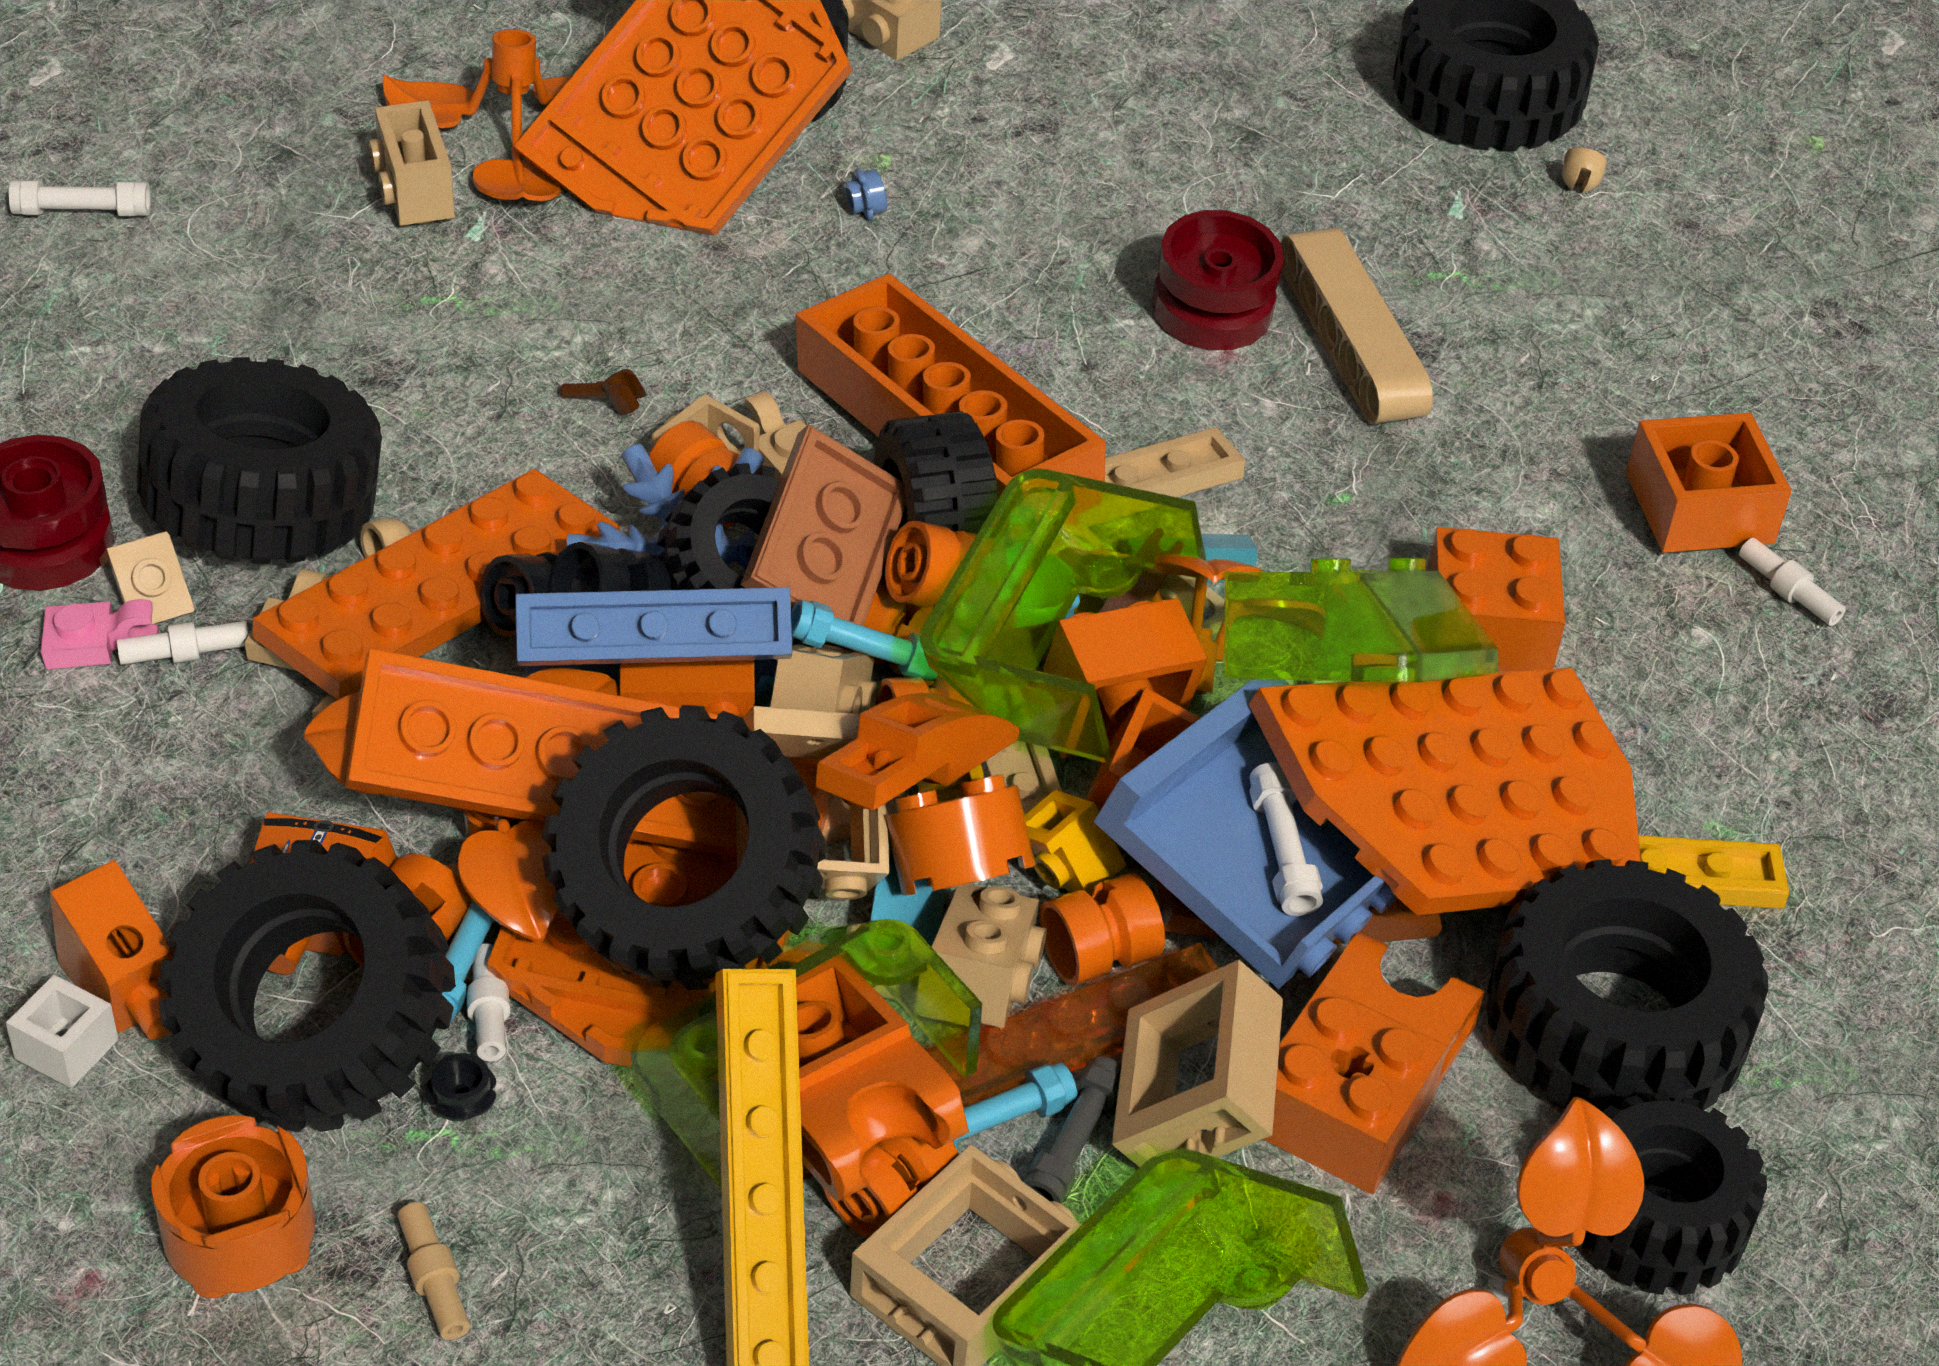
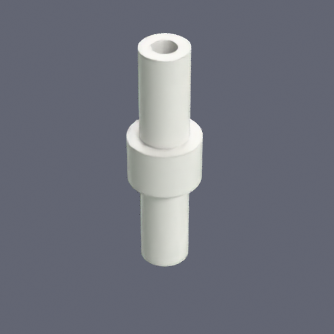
M1756 538L1749 539L1742 546L1739 556L1771 580L1770 588L1789 603L1798 601L1829 626L1835 625L1843 617L1846 607L1813 583L1814 575L1795 560L1786 562Z
M247 621L195 628L194 622L169 625V632L118 639L117 648L120 665L173 657L174 663L200 660L199 653L245 647V641L249 633Z
M484 943L481 945L472 963L473 982L466 991L467 1013L469 1019L475 1023L477 1055L484 1061L492 1062L501 1059L506 1053L504 1021L510 1014V999L506 983L496 978L487 970V962L494 945Z

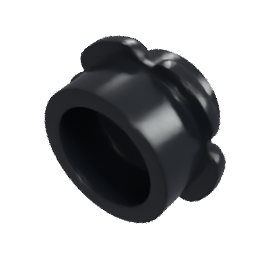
M467 1053L449 1055L440 1060L434 1067L431 1079L427 1082L425 1088L426 1100L429 1105L437 1107L439 1116L450 1121H464L480 1116L489 1111L496 1101V1092L493 1090L496 1086V1078L486 1063L475 1055ZM460 1091H468L467 1093L457 1094Z

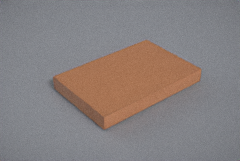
M808 424L797 434L740 585L745 588L790 587L791 611L799 599L809 602L813 600L830 606L834 617L864 626L886 564L891 542L897 533L906 507L903 482Z

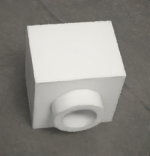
M53 975L6 1022L14 1058L71 1089L119 1040L111 1004L56 975Z

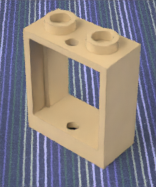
M753 706L743 717V720L750 731L753 732L761 729L777 743L784 756L824 759L857 739L860 714ZM887 803L874 811L850 806L851 861L822 860L818 862L817 869L823 877L821 889H825L827 897L840 900L864 897L868 891L889 874L888 826L885 815L888 814ZM736 804L738 868L746 851L749 828L742 810Z
M1238 959L1128 1009L1112 1145L1153 1179L1160 1182L1272 1136L1283 998ZM1218 1035L1214 1079L1175 1095L1180 1051ZM1201 1129H1206V1130H1209V1131H1208V1132H1204V1131H1201Z
M971 1144L852 1253L850 1296L938 1365L982 1366L1080 1270L1085 1227L1078 1223L1073 1213L1063 1204L1056 1201H1048L1022 1182L1015 1170L1001 1160H992ZM968 1209L972 1210L1037 1259L980 1315L911 1264Z

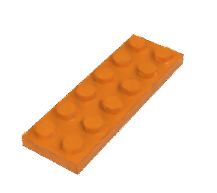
M534 468L253 617V638L333 698L339 700L344 696L360 691L365 658L370 648L420 657L486 620L481 608L480 585L487 565L495 557L526 553L536 556L545 552L562 551L567 547V534L601 537L597 528L599 522L610 524L619 531L620 525Z
M370 648L365 658L345 788L522 820L544 821V817L549 814L558 815L560 807L552 799L551 794L560 777H565L571 781L574 779L580 769L572 759L586 744L594 752L609 741L603 730L620 720L623 721L628 730L643 724L640 716L641 711L662 707L669 719L679 718V709L681 707ZM708 713L711 719H717L718 714ZM711 792L680 794L661 802L651 809L637 824L630 839L737 858L736 804L728 797Z

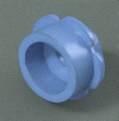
M860 168L855 169L852 173V181L844 183L846 200L852 214L864 212L865 219L872 221L874 214L887 211L884 185L876 169L862 172Z

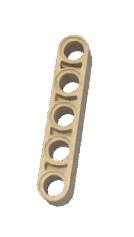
M1329 228L1284 235L1281 238L1284 255L1283 275L1368 423L1374 425L1427 416L1431 411L1433 402L1432 386L1427 371L1340 228Z

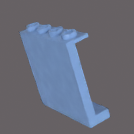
M790 587L516 594L518 666H525L526 677L537 671L550 668H572L604 673L616 681L620 691L621 663L754 660L756 687L762 675L773 676L777 668L778 659L792 658Z
M1268 667L1121 777L1095 818L1094 823L1274 986L1280 989L1300 970L1307 977H1311L1335 951L1337 946L1333 941L1336 938L1344 945H1347L1355 934L1360 932L1373 915L1369 911L1371 907L1381 914L1397 897L1383 879L1371 874L1354 858L1360 848L1329 820L1321 826L1318 825L1303 811L1297 799L1292 806L1306 864L1318 867L1323 886L1321 890L1323 903L1315 912L1304 916H1290L1282 910L1281 904L1276 899L1272 880L1279 871V866L1266 815L1254 810L1249 791L1251 788L1249 779L1251 772L1264 763L1278 762L1248 705L1259 687L1289 685L1277 672Z

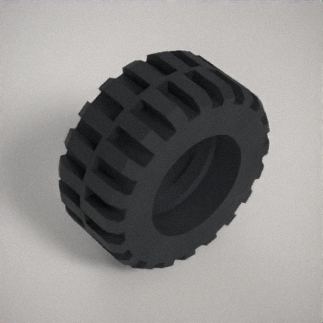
M1413 0L1407 6L1403 16L1393 73L1394 90L1400 103L1413 120L1420 119L1423 128L1433 134L1436 132L1444 134L1447 141L1459 145L1461 141L1474 144L1475 149L1488 150L1489 147H1500L1502 151H1517L1520 146H1527L1529 149L1540 147L1548 139L1553 142L1562 137L1581 119L1583 110L1586 107L1597 60L1598 36L1588 15L1584 10H1579L1576 2L1573 0Z
M233 357L231 362L219 363L217 359L201 362L197 369L192 370L189 367H185L176 371L168 380L164 379L149 394V398L143 404L140 418L137 493L140 496V503L163 532L166 531L171 538L180 536L185 546L201 552L203 549L215 552L217 558L234 561L235 557L252 559V563L270 564L273 559H285L287 563L304 561L308 555L314 553L321 557L332 553L339 544L345 546L362 531V526L371 519L375 504L382 443L381 426L372 408L369 407L365 399L356 390L348 391L343 381L332 375L327 378L318 374L315 368L302 364L299 367L284 365V360L267 358V362L251 361L250 357Z
M682 705L679 709V718L669 719L662 707L641 711L640 716L643 724L629 730L622 720L606 728L603 732L609 739L607 743L595 752L586 744L572 759L580 770L572 781L565 777H560L551 794L552 799L558 804L560 810L558 815L549 814L544 817L542 838L551 847V853H547L542 858L545 877L556 889L553 899L560 912L576 929V933L612 967L627 976L634 973L646 984L667 989L672 981L680 982L687 991L709 989L710 978L715 977L716 972L721 969H746L745 965L759 956L768 965L784 952L777 941L787 930L795 935H799L809 919L803 909L807 898L818 899L823 883V877L817 867L818 862L826 859L825 837L818 826L820 815L802 778L790 758H786L782 754L777 743L761 729L753 732L750 731L743 718L726 711L718 714L717 719H711L704 706ZM711 792L730 798L742 810L748 824L749 836L743 859L736 872L726 884L707 898L683 906H656L648 904L639 898L631 890L625 879L624 857L631 834L641 819L661 802L684 793Z
M296 840L291 844V853L284 854L276 844L255 850L253 852L255 862L242 868L236 861H233L217 872L221 882L207 894L200 888L186 904L193 911L192 915L185 925L179 922L174 923L166 941V944L175 953L173 960H163L160 963L158 986L171 997L162 999L158 1006L162 1025L174 1034L170 1045L179 1060L194 1072L196 1079L241 1114L255 1117V1121L258 1123L267 1120L276 1128L279 1126L286 1131L300 1132L305 1128L307 1121L319 1132L341 1129L344 1125L343 1115L350 1112L359 1120L364 1121L382 1112V1107L378 1100L392 1091L399 1099L416 1084L408 1077L411 1071L419 1062L430 1067L441 1048L432 1037L436 1028L443 1030L449 1028L454 1009L451 1003L442 995V992H451L456 987L454 966L444 956L449 948L441 928L430 917V912L407 885L384 863L375 857L366 859L355 847L337 842L331 845L329 851H327L318 840ZM326 932H344L358 936L363 943L364 970L358 991L343 1014L324 1030L301 1040L269 1042L261 1039L255 1027L254 1003L261 979L272 962L288 947L312 935Z
M1610 859L1590 861L1586 863L1585 869L1580 871L1575 865L1552 873L1549 881L1546 879L1540 880L1523 893L1522 900L1513 905L1506 918L1487 989L1489 994L1486 1005L1488 1023L1496 1031L1494 1041L1507 1061L1516 1059L1514 1071L1531 1088L1537 1084L1546 1090L1545 1098L1562 1109H1565L1573 1097H1579L1588 1101L1600 1111H1604L1610 1105L1620 1109L1623 1099L1637 1095L1644 1102H1649L1652 1093L1668 1094L1670 1101L1680 1103L1683 1096L1699 1101L1697 1107L1702 1110L1715 1104L1719 1095L1729 1091L1740 1075L1764 1012V1002L1768 993V974L1762 965L1764 957L1753 935L1745 936L1748 929L1747 925L1733 908L1724 910L1719 905L1721 899L1718 894L1703 884L1699 889L1685 882L1686 875L1667 868L1664 874L1649 870L1648 863L1629 860L1625 866H1612ZM1592 972H1610L1626 975L1656 989L1675 1008L1663 1011H1640L1621 1007L1593 993L1576 976Z

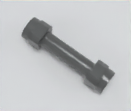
M1097 1056L1092 1058L1088 1065L1084 1066L1076 1081L1077 1100L1048 1153L1039 1152L1036 1154L1027 1169V1175L1023 1182L1048 1201H1056L1061 1204L1066 1201L1074 1186L1076 1170L1073 1166L1101 1114H1110L1117 1106L1121 1065L1111 1058Z

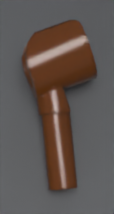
M629 369L620 370L612 374L605 381H597L596 383H563L561 386L563 398L597 397L602 399L609 397L620 415L629 414L637 410L639 407L637 398L647 395L637 376Z

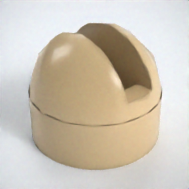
M1569 149L1565 154L1562 165V179L1571 190L1577 183L1582 184V193L1589 192L1600 185L1604 177L1607 159L1603 154L1592 149Z
M382 518L367 522L362 526V531L360 532L363 554L366 558L410 535L412 532L405 523L396 518Z

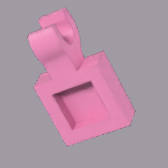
M146 599L130 600L121 605L114 614L110 601L47 606L45 608L41 654L46 669L111 664L112 650H118V639L159 634L158 624H152V601Z

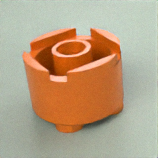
M997 774L959 783L962 793L960 797L938 801L936 790L932 789L893 798L896 812L888 813L885 815L902 896L917 894L914 880L927 878L928 885L932 886L933 891L1009 874L1008 859L1018 857L1021 868L1027 869L1035 866L1018 785L1006 786L1003 774Z
M227 1115L208 1119L188 1128L171 1143L172 1152L164 1160L160 1169L157 1163L152 1175L151 1192L167 1260L177 1274L191 1283L193 1290L202 1297L213 1299L228 1293H241L265 1287L287 1274L301 1270L307 1264L310 1257V1245L315 1232V1215L304 1152L291 1133L277 1126L278 1132L256 1126L255 1117Z

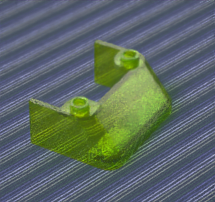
M1032 469L1018 474L1005 487L921 629L920 643L928 666L975 708L1006 719L1019 727L1018 741L1106 763L1111 751L1095 685L1036 671V668L1053 640L1059 620H1063L1079 593L1099 598L1119 596L1130 590L1137 583L1145 567L1155 569L1154 559L1159 555H1190L1200 557L1206 561L1195 501L1048 469Z
M1310 558V572H1225L1224 678L1425 682L1486 676L1498 672L1499 648L1440 571L1426 570V558H1388L1387 570H1351V559Z
M881 919L833 926L783 952L768 965L764 963L755 968L796 969L797 978L834 956L841 954L873 988L877 985H883L965 1078L977 1072L983 1003L927 941L907 923L894 919ZM715 990L643 1030L636 1037L631 1047V1069L633 1080L722 1190L719 1098L714 1093L719 1089Z
M1174 1149L1159 1153L1147 1160L1001 1304L994 1314L992 1325L1001 1351L1012 1366H1157L1218 1301L1242 1309H1266L1284 1297L1300 1279L1357 1299H1361L1369 1289L1341 1196L1194 1150Z

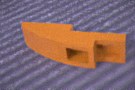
M915 693L899 696L860 713L857 739L818 762L815 787L841 797L849 806L874 811L921 780L930 784L948 786L1017 741L1020 728L1006 719L940 694Z

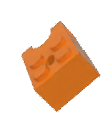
M1357 932L1279 1044L1272 1136L1263 1140L1374 1195L1432 1103L1438 1086L1476 1025L1484 990L1459 978L1451 977L1443 987L1431 995L1415 997L1399 993L1384 981L1381 974V960L1389 946L1362 932Z
M841 954L796 975L802 1163L836 1201H840L871 1184L863 1175L860 1163L864 1153L876 1143L896 1136L916 1137L932 1148L938 1149L969 1133L960 1091L956 1083L939 1063L911 1036L908 1023ZM716 1015V1016H714L713 1018H714V1021H715V1024H716V1028H717V1015Z

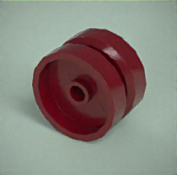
M1202 210L1182 216L1167 228L1161 241L1158 259L1159 272L1155 279L1152 297L1154 317L1168 334L1184 344L1201 349L1234 350L1253 344L1267 333L1273 318L1277 299L1276 289L1281 279L1284 264L1281 242L1267 226L1250 216L1232 211Z
M37 434L12 438L0 443V583L13 589L43 591L66 587L92 575L101 566L99 561L101 555L107 548L113 547L115 542L99 459L85 445L61 436Z

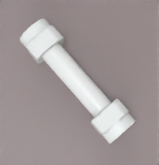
M11 180L9 185V205L12 214L41 215L44 213V209L117 210L118 216H149L151 194L148 182L120 181L117 182V187L44 186L42 180Z
M1278 762L1264 763L1251 772L1249 777L1251 788L1249 791L1254 810L1266 815L1279 866V871L1272 880L1276 899L1281 904L1284 913L1290 916L1308 915L1319 909L1323 903L1321 894L1323 886L1318 867L1306 864L1292 810L1297 797Z

